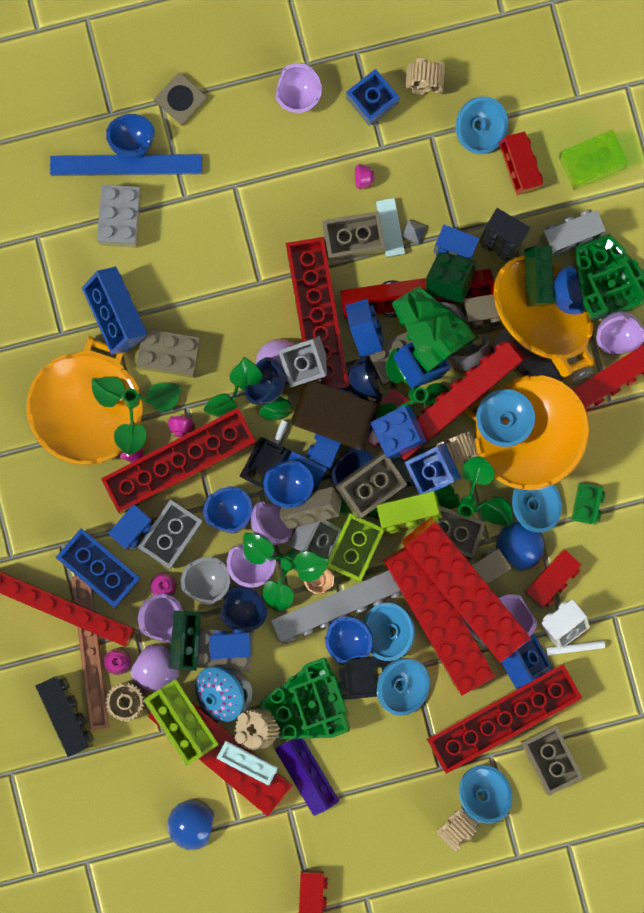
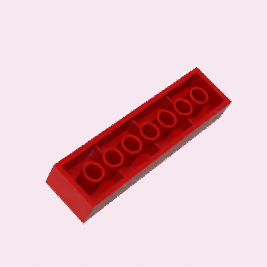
M324 237L286 243V250L302 342L320 336L326 353L327 376L321 377L324 379L323 383L335 389L349 390Z
M505 340L494 348L496 350L494 354L490 353L484 356L479 361L481 363L480 366L470 368L465 373L466 378L456 380L450 386L452 390L441 393L435 399L437 401L435 404L431 403L421 410L422 415L420 417L417 415L416 419L427 442L400 455L404 461L412 457L527 359L512 340L508 342Z
M236 408L106 475L101 480L117 512L122 514L133 505L137 506L256 444V441L239 408Z
M432 516L401 540L412 557L500 663L531 639L521 624Z
M403 547L384 558L382 561L458 693L463 696L495 677L459 612L408 550Z
M559 664L532 682L501 696L427 737L426 740L443 771L447 774L581 700L582 696L564 664Z
M190 700L218 743L216 747L198 759L268 817L293 784L276 771L270 785H267L217 759L225 741L257 757L259 756L251 749L238 744L233 734ZM150 712V714L147 717L150 718L154 723H156L160 727L157 720Z

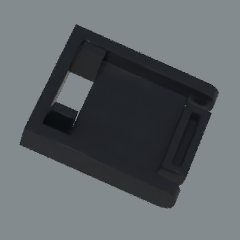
M260 437L239 477L264 489L263 482L268 469L278 463L288 461L292 451ZM256 473L263 476L261 483L253 479Z
M367 658L339 663V665H347V668H339L341 692L349 691V695H343L344 699L377 697L374 668L381 667L383 672L386 668L384 660Z

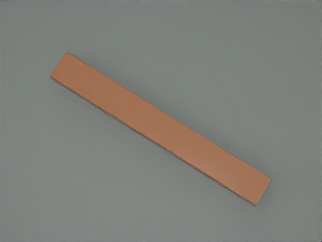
M77 576L71 577L74 602L95 611L93 590ZM77 627L90 730L110 728L108 708H106L107 704L105 703L107 700L99 637L94 633Z

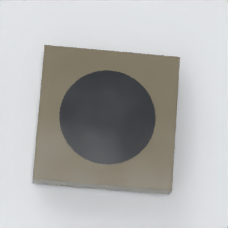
M180 72L154 98V101L181 126L207 100V97Z

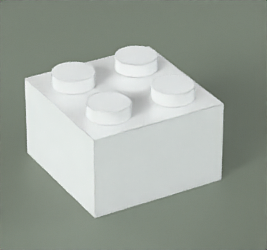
M573 599L562 603L559 606V610L546 615L542 622L545 634L559 651L590 628L587 616Z

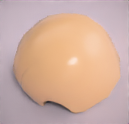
M326 568V571L319 579L313 582L304 581V584L308 591L314 594H324L333 587L334 575L330 569Z

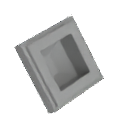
M408 220L402 238L419 244L426 226Z

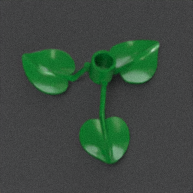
M394 348L387 358L386 374L393 383H399L404 380L409 385L393 358L399 348ZM432 383L426 389L423 387L410 389L408 394L410 400L398 408L404 405L408 406L414 402H424L425 407L431 403L435 404L437 402L435 399L441 393L449 392L450 389L440 383ZM393 403L383 404L380 406L376 420L398 409L397 406Z
M243 357L229 375L230 381L235 385L233 396L230 398L228 394L223 393L212 397L204 406V412L221 417L236 409L237 403L234 400L236 399L238 388L240 387V389L245 390L248 385L258 384L262 380L260 369L252 361ZM278 397L276 401L270 404L261 405L263 407L259 410L260 415L264 419L272 421L283 419L293 412L290 402L283 397Z
M116 377L92 378L93 395L100 405L111 408L117 404L118 400H124L125 406L129 408L130 425L122 424L114 432L116 445L126 455L138 452L146 441L147 434L145 428L142 425H134L133 408L139 405V400L141 399L148 404L153 403V408L156 411L168 412L176 406L182 390L181 386L177 384L158 383L148 389L147 396L150 399L148 400L142 394H138L135 389L129 388L125 390L123 382Z
M475 456L465 462L462 468L463 478L473 481L469 495L463 497L461 501L459 494H454L455 490L450 484L434 491L437 495L439 506L447 509L457 507L458 513L462 517H471L473 512L476 513L481 508V515L486 521L509 527L512 524L513 512L507 500L494 496L490 501L484 500L476 506V500L472 497L476 483L487 485L494 479V468L486 458Z
M245 533L243 535V552L248 561L261 565L266 559L269 561L281 559L280 565L284 572L279 582L270 580L263 588L264 600L274 611L284 610L294 601L292 588L287 584H282L290 570L294 568L295 571H298L299 578L306 582L316 581L326 571L329 558L322 557L311 551H301L299 553L288 551L285 555L281 553L278 556L271 557L275 548L267 538L255 533Z

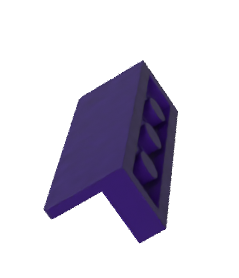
M303 738L291 739L275 748L276 753L314 816L328 810L339 802L338 797Z

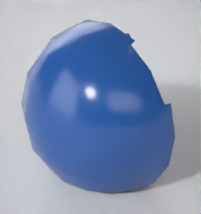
M137 114L119 116L110 122L106 129V139L111 150L119 156L130 159L144 155L150 148L155 134L152 123L145 117Z
M572 266L566 267L559 271L553 279L555 305L564 313L583 314L585 307L582 303L579 275Z
M288 460L272 466L266 472L263 482L264 491L269 500L277 506L284 508L298 507L305 503L311 495L314 486L313 476L309 469L297 460Z
M228 486L209 495L205 501L203 513L205 521L210 526L222 532L235 534L246 528L250 522L253 507L251 499L245 491L238 487Z
M515 522L501 530L497 536L495 547L496 550L499 549L502 555L517 571L531 569L539 563L544 554L545 543L541 533L531 532L519 522Z
M352 616L340 617L334 620L328 627L325 637L326 648L330 656L339 663L347 662L357 657L369 656L374 643L373 634L369 626L361 619Z
M186 800L179 803L171 810L167 819V830L170 838L177 846L186 850H198L205 847L209 842L214 811L206 803L199 800Z

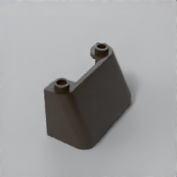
M322 378L306 382L290 424L347 446L364 450L373 428L371 422L376 420L381 406L378 403V399L371 396L360 398L327 386L323 383L324 379Z

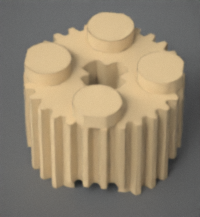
M417 58L416 62L409 63L407 65L405 88L412 89V93L417 95H425V92L435 91L434 94L442 93L445 75L444 63H430L425 58Z
M472 431L436 444V447L443 443L446 444L455 465L466 462L472 457L479 456Z
M127 682L116 684L109 690L110 693L107 694V702H105L107 704L106 708H108L107 712H110L109 715H113V718L127 722L136 719V717L140 716L139 714L143 713L142 711L146 706L144 702L145 696H143L144 692H141V689H138L139 687L131 682L128 684ZM124 696L126 699H130L129 707L121 704Z
M266 709L250 710L241 713L238 716V721H236L237 725H235V731L237 732L235 740L238 744H242V746L248 749L267 748L279 737L280 727H278V723H275L277 720Z
M463 806L455 810L449 816L450 820L445 824L443 823L436 831L438 836L454 852L458 851L461 848L460 845L469 840L477 832V828L482 825L470 817Z

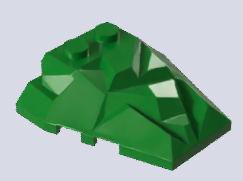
M610 234L575 246L582 303L590 319L597 320L601 318L603 320L613 312H628L640 307L644 302V270L638 266L639 262L635 258L632 260L625 253L626 249Z
M420 286L392 303L401 325H405L408 331L406 335L408 341L412 340L415 347L413 351L415 358L427 373L440 365L448 356L462 347H467L479 338L467 322Z
M325 657L304 665L302 670L296 675L291 676L285 684L276 688L260 701L261 708L272 713L271 716H274V719L277 720L275 723H278V727H280L279 737L276 739L334 738L350 732L349 713L337 677L332 673Z

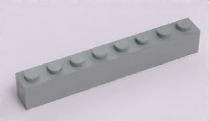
M389 571L271 621L280 642L284 641L287 644L296 640L295 636L302 633L303 636L314 632L312 628L320 625L322 629L331 625L330 621L333 619L349 616L348 613L356 611V614L367 610L366 605L373 603L376 606L385 602V597L391 595L393 599L402 594Z

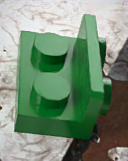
M578 483L571 521L595 525L596 521H600L602 510H599L600 502L603 503L605 498V491H602L603 486Z

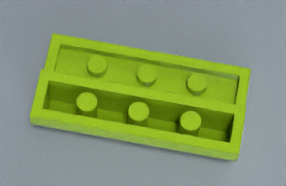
M176 679L144 699L145 704L186 766L218 745Z

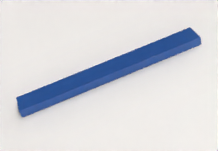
M202 154L142 155L131 159L119 155L50 156V175H202Z

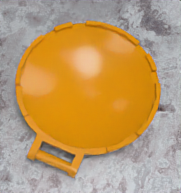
M524 256L517 257L506 263L500 269L495 279L494 301L499 317L509 333L531 352L552 359L563 377H567L572 372L583 367L588 368L592 366L594 360L586 346L593 334L594 323L591 322L586 309H584L583 314L574 315L564 313L555 304L544 307H527ZM553 263L554 279L557 273L561 271L558 269V265L555 263ZM577 355L580 361L569 365L567 359Z
M88 336L84 351L59 356L40 370L30 386L26 403L28 423L39 444L54 457L78 465L102 463L123 452L115 443L114 432L122 424L130 425L129 408L125 406L124 400H118L117 404L111 408L104 407L96 401L92 391V378L116 377L123 382L125 390L132 388L140 394L134 378L120 364L123 353L116 354L115 359L91 351L92 346L110 352L106 343L95 340L92 336ZM141 399L139 400V405L133 408L134 425H140Z
M541 375L523 376L513 379L512 382L505 386H500L498 389L493 387L489 390L491 393L502 389L515 390L523 394L531 402L535 412L534 428L528 438L518 445L512 447L496 446L488 442L481 435L477 426V415L475 412L487 393L464 411L463 414L476 421L475 445L479 456L486 458L493 466L495 471L494 478L512 488L537 490L558 483L575 469L588 443L589 422L583 403L567 385L551 377ZM504 418L502 422L504 424H508L510 420L508 418Z

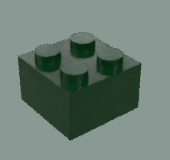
M438 252L426 277V291L432 296L463 303L476 276L475 260Z

